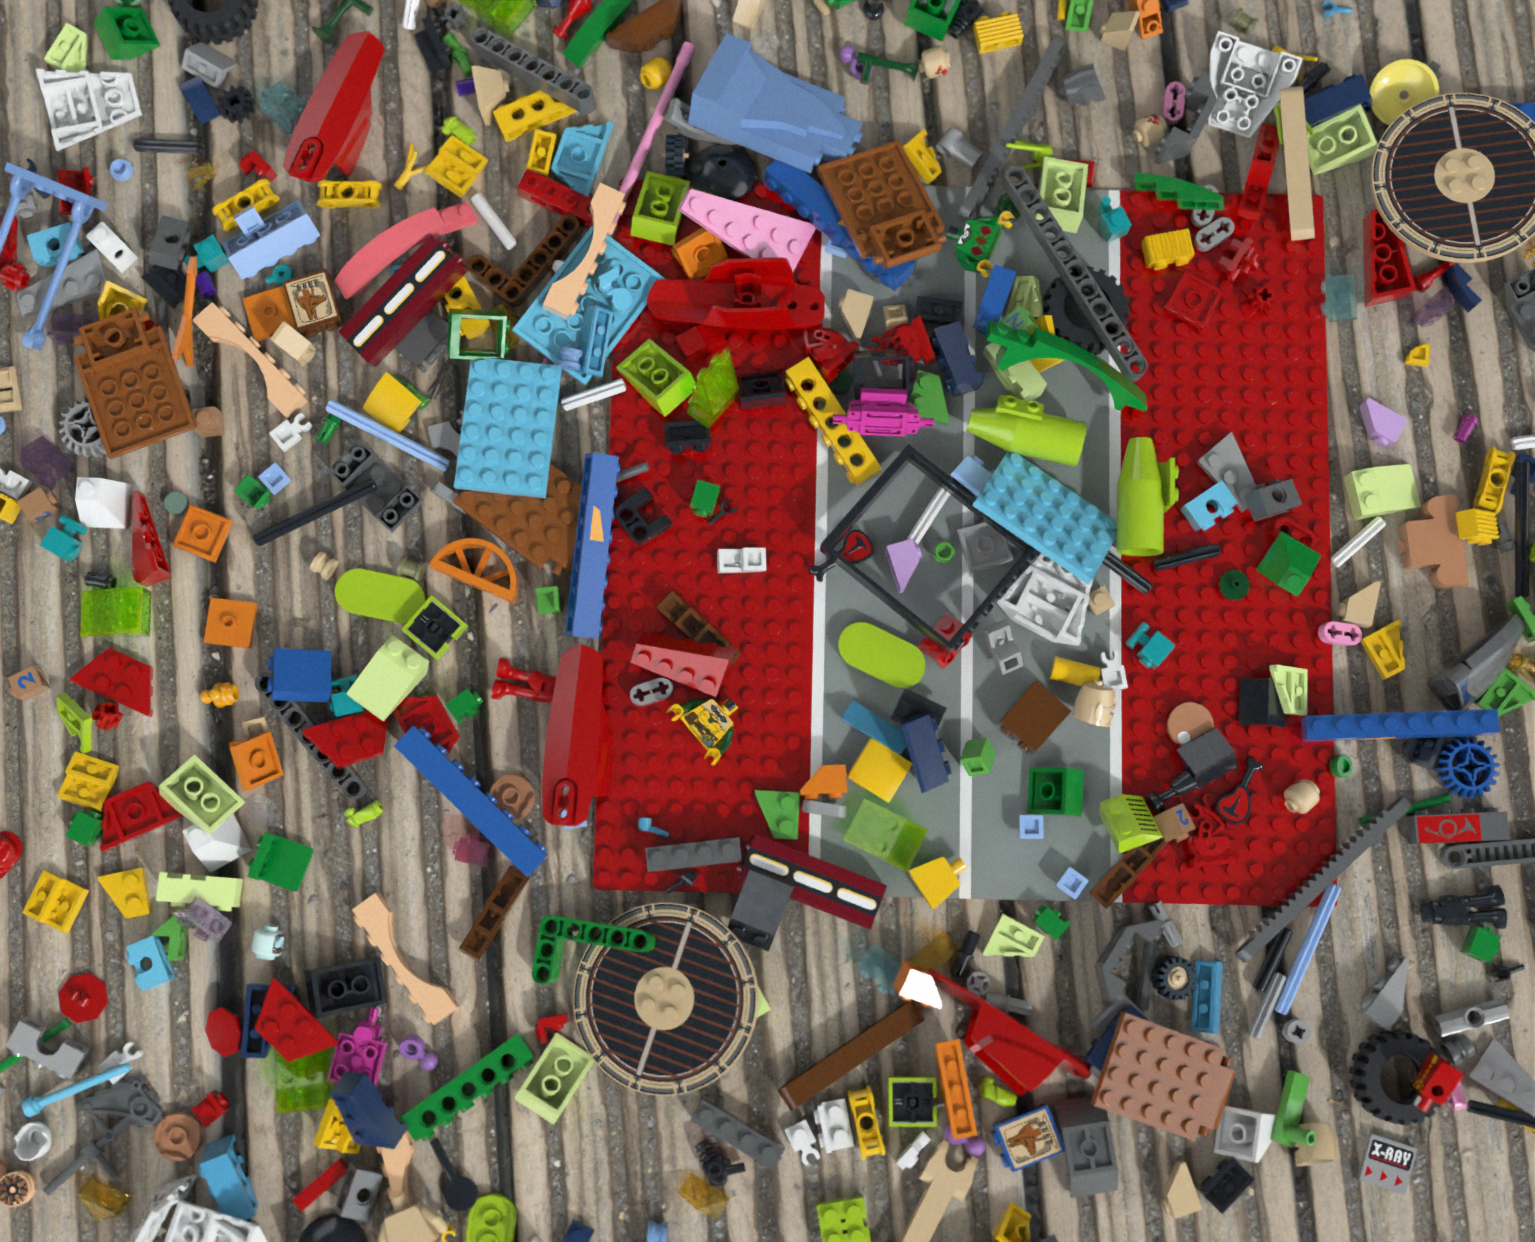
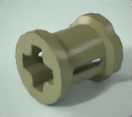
M1240 7L1229 25L1236 26L1245 32L1244 35L1248 36L1258 22V19H1253L1244 13Z
M403 555L397 567V575L405 574L414 577L415 581L420 582L425 572L426 562L421 561L418 563L409 560L407 556Z

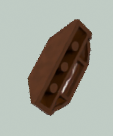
M660 0L627 20L614 31L605 35L608 47L610 49L641 54L644 51L652 50L658 42L668 40L676 32L682 0Z

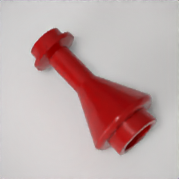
M569 0L567 15L559 26L553 25L554 29L552 32L562 40L564 37H568L566 30L571 23L592 11L590 6L592 0Z

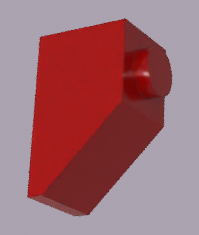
M708 325L694 326L675 337L676 345L688 364L726 342L725 337L717 326Z

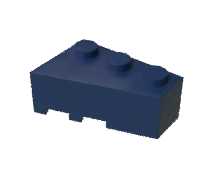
M1354 74L1348 76L1342 83L1336 86L1331 84L1314 96L1313 94L1304 96L1305 119L1310 127L1313 128L1360 104L1365 113L1372 111V96L1363 75L1356 76Z
M960 321L933 329L930 343L932 349L938 352L939 358H937V363L940 371L944 370L946 390L948 392L951 391L953 397L979 390L984 377L982 372L977 373L974 365L976 358L970 354L969 342Z
M247 984L241 1058H266L272 1046L255 1029L270 984ZM283 984L294 995L297 985Z
M1131 1004L1124 1005L1105 1026V1031L1098 1039L1095 1038L1091 1042L1092 1047L1085 1056L1081 1054L1078 1056L1092 1067L1090 1071L1096 1078L1100 1076L1121 1011L1151 1022Z
M345 1071L330 1092L352 1140L358 1145L395 1149L409 1128L405 1122L401 1124L394 1117L396 1111L392 1106L386 1107L381 1100L383 1095L364 1073Z

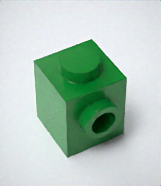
M697 480L690 508L694 511L695 515L704 518L707 515L713 516L720 493V486Z
M88 809L87 812L78 811L70 819V828L65 836L84 846L94 847L102 832L103 819H100L101 814L91 809Z
M1482 924L1480 927H1470L1460 952L1480 962L1491 963L1493 956L1500 949L1499 941L1501 937L1494 934V929Z

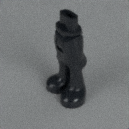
M1500 885L1489 886L1487 893L1480 895L1455 896L1447 894L1439 896L1435 900H1430L1429 903L1420 904V914L1423 923L1432 922L1433 925L1438 924L1442 926H1466L1475 922L1492 923L1495 929H1505L1507 926V911L1505 908L1468 912L1469 907L1505 905V897Z

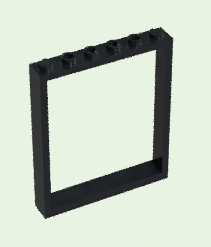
M909 444L820 545V552L948 655L953 649L956 652L965 642L962 638L967 632L972 634L980 624L977 622L982 615L986 617L992 611L994 600L996 598L1001 600L1009 590L1006 586L1011 581L1015 583L1023 573L1021 571L1022 567L1025 564L1029 566L1037 557L1034 547L973 507L972 505L976 500L973 494ZM909 462L1024 552L950 641L946 640L834 550L837 544Z

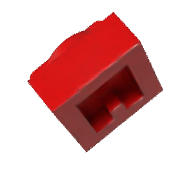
M254 150L244 155L238 164L245 175L254 170L261 178L266 176L271 182L278 176Z
M568 1013L537 1019L538 1024H535L537 1039L541 1038V1043L549 1041L547 1027H550V1031L564 1029V1024L569 1023Z
M217 1090L208 1093L206 1098L191 1109L205 1128L209 1127L231 1109L228 1105V1098Z

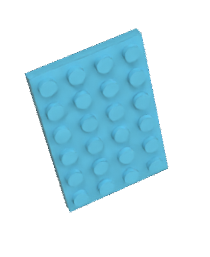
M593 225L512 329L513 333L557 366L562 356L560 354L561 347L579 350L587 306L596 305L614 311L611 307L612 299H606L598 290V276L619 267L618 281L613 283L612 287L627 288L632 297L629 311L624 314L613 312L606 358L646 307L649 291L656 280H665L664 277L607 235L604 241L608 243L603 255L598 254L595 260L598 266L594 275L589 274L586 282L589 285L584 296L579 295L576 301L579 303V307L575 315L570 314L568 320L543 309V303L552 284L573 272L589 251L593 238ZM563 369L584 386L592 378L591 375Z
M493 358L485 360L471 359L454 481L455 489L546 498L562 368L556 365Z
M1008 451L972 505L1086 584L1093 580L1117 536L1116 520L1097 509L1094 505H1091L1075 492H1072L1038 467L1022 458L1019 454Z

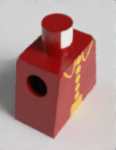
M1430 1051L1413 1083V1086L1420 1092L1413 1105L1424 1112H1427L1433 1101L1441 1106L1444 1105L1464 1074L1452 1063Z

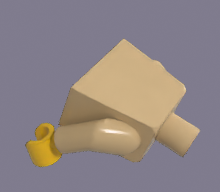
M403 1193L390 1199L395 1212L384 1218L378 1242H433L439 1237L438 1233L441 1234L442 1241L447 1242V1233H452L454 1237L456 1234L454 1226L446 1223L439 1214L428 1206H422L420 1202L408 1206Z

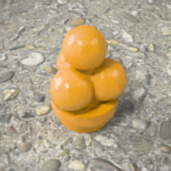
M229 682L216 683L211 690H204L200 693V700L205 704L213 701L217 708H224L226 705H232L239 700V690L236 684Z

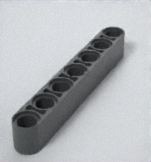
M479 28L471 34V40L480 58L580 113L590 114L597 108L593 89L587 83L487 29Z
M266 672L259 674L254 681L257 691L341 792L348 798L356 800L363 798L367 793V785L351 765L345 766L343 776L337 777L335 774L337 767L330 762L329 758L323 760L317 746L312 742H308L303 736V729L317 726V724L299 702L286 701L284 706L279 707L278 700H271V692H267L263 687L264 681L272 678V674ZM300 713L301 720L298 724L294 725L292 717L294 714ZM357 782L360 787L359 792L352 795L350 786Z

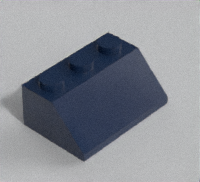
M928 711L902 719V730L921 793L949 782L948 775L952 774L949 761L943 760L942 753L945 752L942 738L937 739L935 730H939L935 716L931 717Z

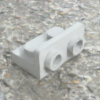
M845 1098L817 1103L818 1109L813 1110L816 1124H821L822 1133L818 1134L820 1147L826 1148V1153L853 1147L854 1142Z

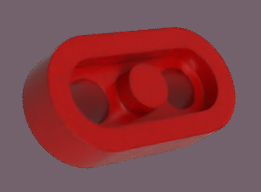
M1280 518L1272 526V534L1275 538L1280 533V527H1284L1286 534L1300 542V538L1305 539L1306 546L1313 549L1317 544V537L1313 531L1290 518Z

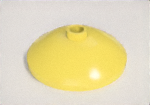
M1404 59L1388 64L1376 75L1370 88L1372 110L1380 121L1390 126L1397 117L1415 104L1439 96V84L1435 74L1427 65L1416 60ZM1403 91L1409 94L1406 99H1401L1399 95Z

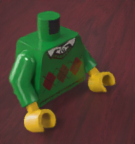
M1004 211L996 216L969 219L963 230L952 225L950 226L946 238L957 242L954 254L965 271L981 273L984 278L989 276L986 269H993L989 260L1003 229L1001 226L1004 225L1009 229L1013 225L1010 221H1007L1009 218H1014L1009 211Z

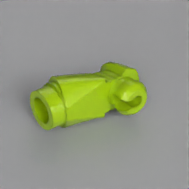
M451 116L443 121L444 125L441 127V131L445 135L450 136L454 133L468 146H471L477 140L473 129L458 121L457 116Z
M375 800L358 812L354 806H351L344 811V815L348 818L346 819L348 824L359 828L360 824L377 819L384 812V808L378 800Z
M984 1077L982 1079V1083L979 1084V1093L983 1100L987 1098L1002 1107L1015 1106L1016 1093L999 1086H994L995 1081L991 1077Z

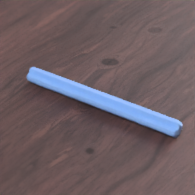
M332 399L326 405L327 412L442 471L448 469L450 460Z
M1331 883L1326 887L1274 1007L1275 1011L1283 1015L1288 1014L1340 894L1341 888Z

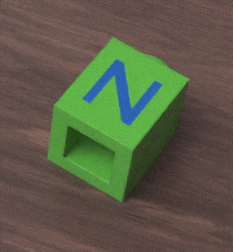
M1021 305L1000 321L1014 329L1025 330L1029 334H1033L1036 328L1041 329L1032 314Z

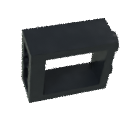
M908 349L853 351L854 399L860 400L861 388H864V361L901 359L902 387H879L877 389L906 390L907 399H909V391H913L914 385L913 378H909V370H913V356H909Z

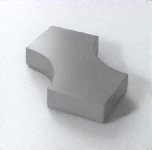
M450 421L427 426L432 448L434 450L444 449L450 451L458 458L461 435L453 429Z

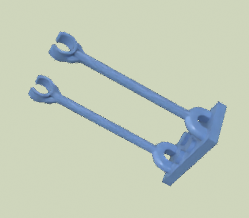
M7 162L4 171L13 174L10 182V193L12 196L0 226V254L20 200L27 196L31 187L73 203L71 211L73 222L35 324L25 332L22 339V346L40 351L45 341L44 325L81 226L88 221L94 208L106 211L108 203Z

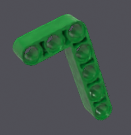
M546 916L541 920L532 978L538 984H553L558 980L565 940L635 952H649L654 948L656 939L651 932L561 916ZM553 921L557 923L555 932H552L550 929ZM575 924L579 927L577 936H574L572 933V928ZM597 928L601 930V937L598 940L594 937V931ZM621 931L624 939L619 944L616 940V935ZM641 935H644L646 944L641 948L638 940ZM549 944L553 947V952L550 956L546 952ZM545 967L549 971V976L546 980L542 976Z

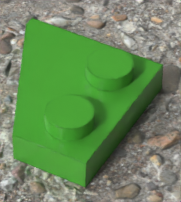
M918 370L909 402L915 406V409H918L920 418H934V422L948 426L949 416L940 376Z
M1505 668L1493 685L1481 695L1475 704L1481 709H1497L1499 717L1535 700V690Z
M755 790L756 798L774 839L797 840L800 793Z

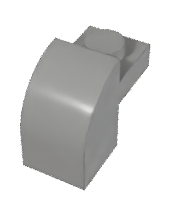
M1004 619L986 627L985 642L1001 674L1004 675L1022 667L1021 652L1012 639L1010 625L1007 620Z

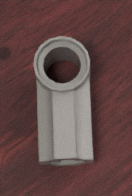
M952 127L946 131L936 145L937 150L948 158L954 157L971 170L977 165L983 155L981 150L967 142L962 133Z

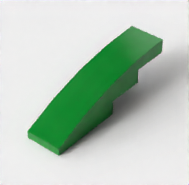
M603 0L571 40L562 55L577 67L582 68L591 53L599 49L606 38L605 35L616 29L635 0Z
M1135 173L1134 183L1136 191H1155L1157 200H1177L1178 209L1224 210L1223 196L1205 187L1167 176Z

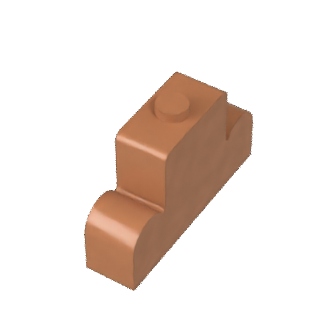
M1457 495L1431 498L1422 504L1420 508V515L1423 520L1407 521L1398 528L1400 538L1398 540V550L1402 553L1404 569L1432 568L1429 580L1431 585L1437 589L1462 588L1469 584L1463 540H1459L1455 514L1459 512Z

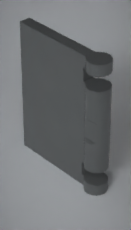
M430 310L394 349L425 373L427 369L421 363L426 361L431 366L447 348L448 323L433 310Z

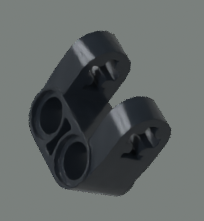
M647 487L629 497L616 510V517L620 526L631 541L638 546H644L658 538L674 524L667 514L661 516L650 525L645 523L637 511L654 497ZM625 511H630L633 513V516L630 520L625 521L621 519V514ZM643 529L646 531V535L644 538L638 539L634 537L635 531Z

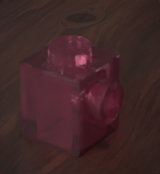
M467 834L466 838L460 837L459 841H455L452 854L455 855L454 860L485 867L490 844L480 842L481 837Z

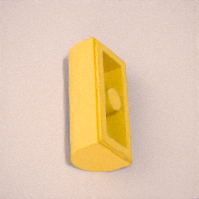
M535 129L526 169L528 168L545 177L548 176L557 134Z
M1055 656L1049 679L1082 687L1084 683H1093L1094 679L1099 680L1101 668Z

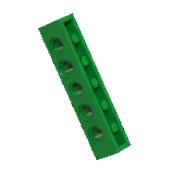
M519 1032L399 1119L409 1127L407 1131L415 1142L420 1138L424 1142L435 1134L434 1128L440 1124L444 1128L454 1121L453 1115L459 1110L465 1113L475 1106L473 1100L479 1096L484 1099L493 1093L494 1089L492 1087L498 1082L504 1085L514 1078L512 1072L518 1068L523 1071L534 1063L532 1058L536 1054L522 1033ZM505 1054H511L514 1057L515 1063L512 1067L504 1064L503 1057ZM486 1068H491L495 1072L494 1080L488 1081L485 1079L484 1070ZM466 1082L474 1084L475 1093L473 1095L465 1092L464 1085ZM447 1096L455 1099L456 1104L453 1109L445 1106L444 1101ZM427 1110L435 1113L436 1119L434 1123H430L425 1119Z

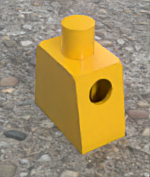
M942 856L907 872L930 909H934L961 885L957 875L965 871L967 867L960 857L948 864L945 857Z

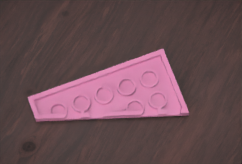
M693 189L687 190L677 209L746 258H787L792 271H794L816 229L814 224Z

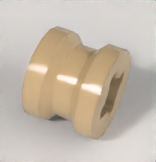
M321 551L313 559L310 570L314 573H320L321 577L327 580L336 570L338 561L334 558H328L327 554Z

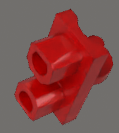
M1247 237L1245 241L1234 238L1229 246V252L1235 254L1234 258L1222 256L1218 262V269L1227 274L1229 281L1234 283L1240 272L1246 275L1249 270L1257 271L1259 268V264L1256 261L1258 255L1253 253L1254 248L1251 245L1253 239Z

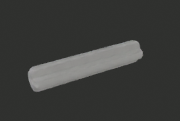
M1278 972L1274 973L1248 1032L1249 1036L1257 1040L1261 1039L1286 982L1285 975Z

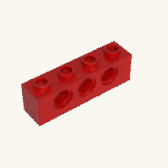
M528 168L526 169L517 186L521 198L561 217L567 214L574 215L578 219L579 225L587 229L592 227L593 219L590 211L592 198Z

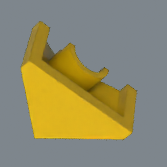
M105 281L98 299L99 319L102 320L135 307L142 313L147 299L114 283Z
M1011 1202L991 1233L999 1242H1030L1029 1220L1032 1215Z

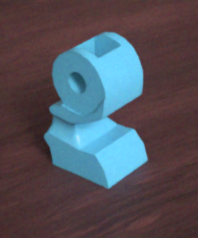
M616 267L598 276V290L606 299H612L611 307L614 312L624 314L631 307L632 297L627 288L612 287V284L618 281L620 273L619 267Z

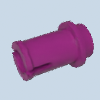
M1465 414V416L1461 417V424L1453 436L1455 441L1466 444L1472 430L1478 426V418L1472 414Z

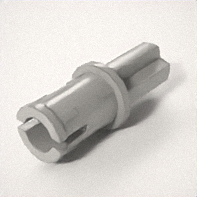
M1162 901L1156 903L1160 911L1159 913L1154 905L1148 907L1155 920L1164 922L1161 928L1164 929L1163 934L1170 947L1173 948L1180 945L1183 939L1173 923L1175 920L1170 918Z
M989 991L985 994V1000L1006 1013L1009 1011L1028 1016L1031 1012L1032 1005L1028 1001L1011 998L1009 994L1003 996L990 993Z

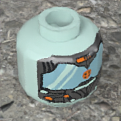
M264 924V928L255 930L251 949L257 958L274 960L275 957L282 954L285 935L282 931L278 930L279 926Z

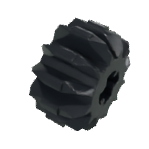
M230 85L228 92L222 89L224 96H217L219 101L217 109L221 112V116L225 120L228 119L232 124L236 120L242 124L244 118L250 120L249 113H255L253 106L256 105L251 92L245 90L240 85L237 89Z

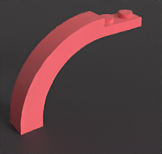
M468 202L438 211L433 207L417 213L390 227L366 244L346 263L334 282L345 299L363 294L372 280L387 265L408 250L423 243L430 235L438 237L475 225L479 218Z

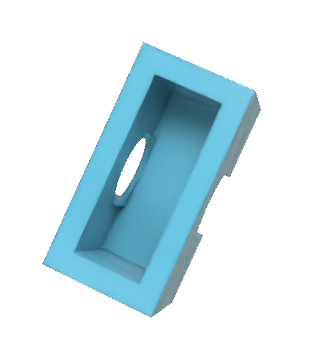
M71 222L27 235L33 259L41 267H52L57 264L71 228ZM79 234L69 260H74L79 255L85 254ZM60 244V248L54 251L55 246Z
M1220 481L1184 505L1180 511L1195 532L1201 528L1206 531L1216 524L1215 518L1221 516L1224 519L1234 512L1232 507L1238 502L1224 482ZM1206 504L1212 505L1215 513H1209Z
M153 935L126 946L128 951L126 953L127 960L131 966L135 965L138 974L134 975V979L142 991L151 990L176 979L171 963L167 960L168 955L165 954V947L161 936ZM146 958L152 960L150 970H147L144 966Z

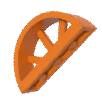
M476 538L454 541L439 550L428 565L434 571L510 603H516L519 592V580L516 569L508 556L491 542ZM468 548L485 549L473 575L463 550ZM492 552L505 562L507 569L481 578ZM456 553L462 570L444 563V561ZM510 576V590L492 583Z
M960 1039L935 1043L939 1083L953 1140L977 1136Z

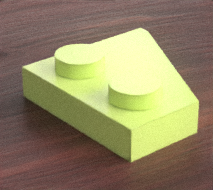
M66 23L46 54L45 62L59 70H66V72L79 73V71H86L87 34Z
M1035 276L1016 277L1005 317L1019 305L1028 310L1035 320L1044 316L1038 278Z
M1269 665L1284 714L1307 715L1308 669Z
M1002 913L982 954L985 956L1018 955L1035 957L1045 935Z

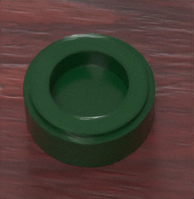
M842 371L829 383L831 390L836 394L847 393L852 386L850 374Z

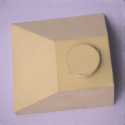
M475 65L471 67L478 106L485 126H487L495 118L493 111L507 102L506 92H510L508 80L507 78L503 79L501 71Z

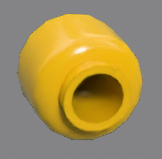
M654 57L641 67L640 80L642 84L652 90H659L664 87L673 70L671 63L661 57Z

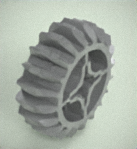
M83 397L82 403L74 400L75 407L69 405L67 406L68 414L61 413L65 418V421H59V425L64 427L59 430V434L64 436L61 439L62 442L67 444L69 450H74V453L77 455L83 454L86 458H89L91 454L94 457H98L99 451L107 454L101 437L97 439L100 433L88 398ZM76 429L81 431L83 443H80L78 441L75 432Z

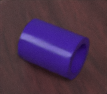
M474 78L456 81L459 97L476 94Z
M209 273L197 274L196 285L201 297L207 298L214 295L216 289Z

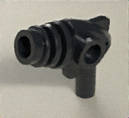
M978 0L960 1L957 13L948 30V34L952 38L958 39L963 33L969 30V27L974 24L976 19L984 13V9L980 6Z
M707 1139L694 1146L696 1153L701 1152L698 1155V1158L702 1157L699 1162L705 1161L701 1167L707 1175L711 1187L716 1185L724 1186L728 1181V1175L746 1172L744 1162L731 1165L729 1158L722 1159L720 1154L715 1155L717 1150L712 1151L714 1149L713 1146L709 1148L711 1143Z

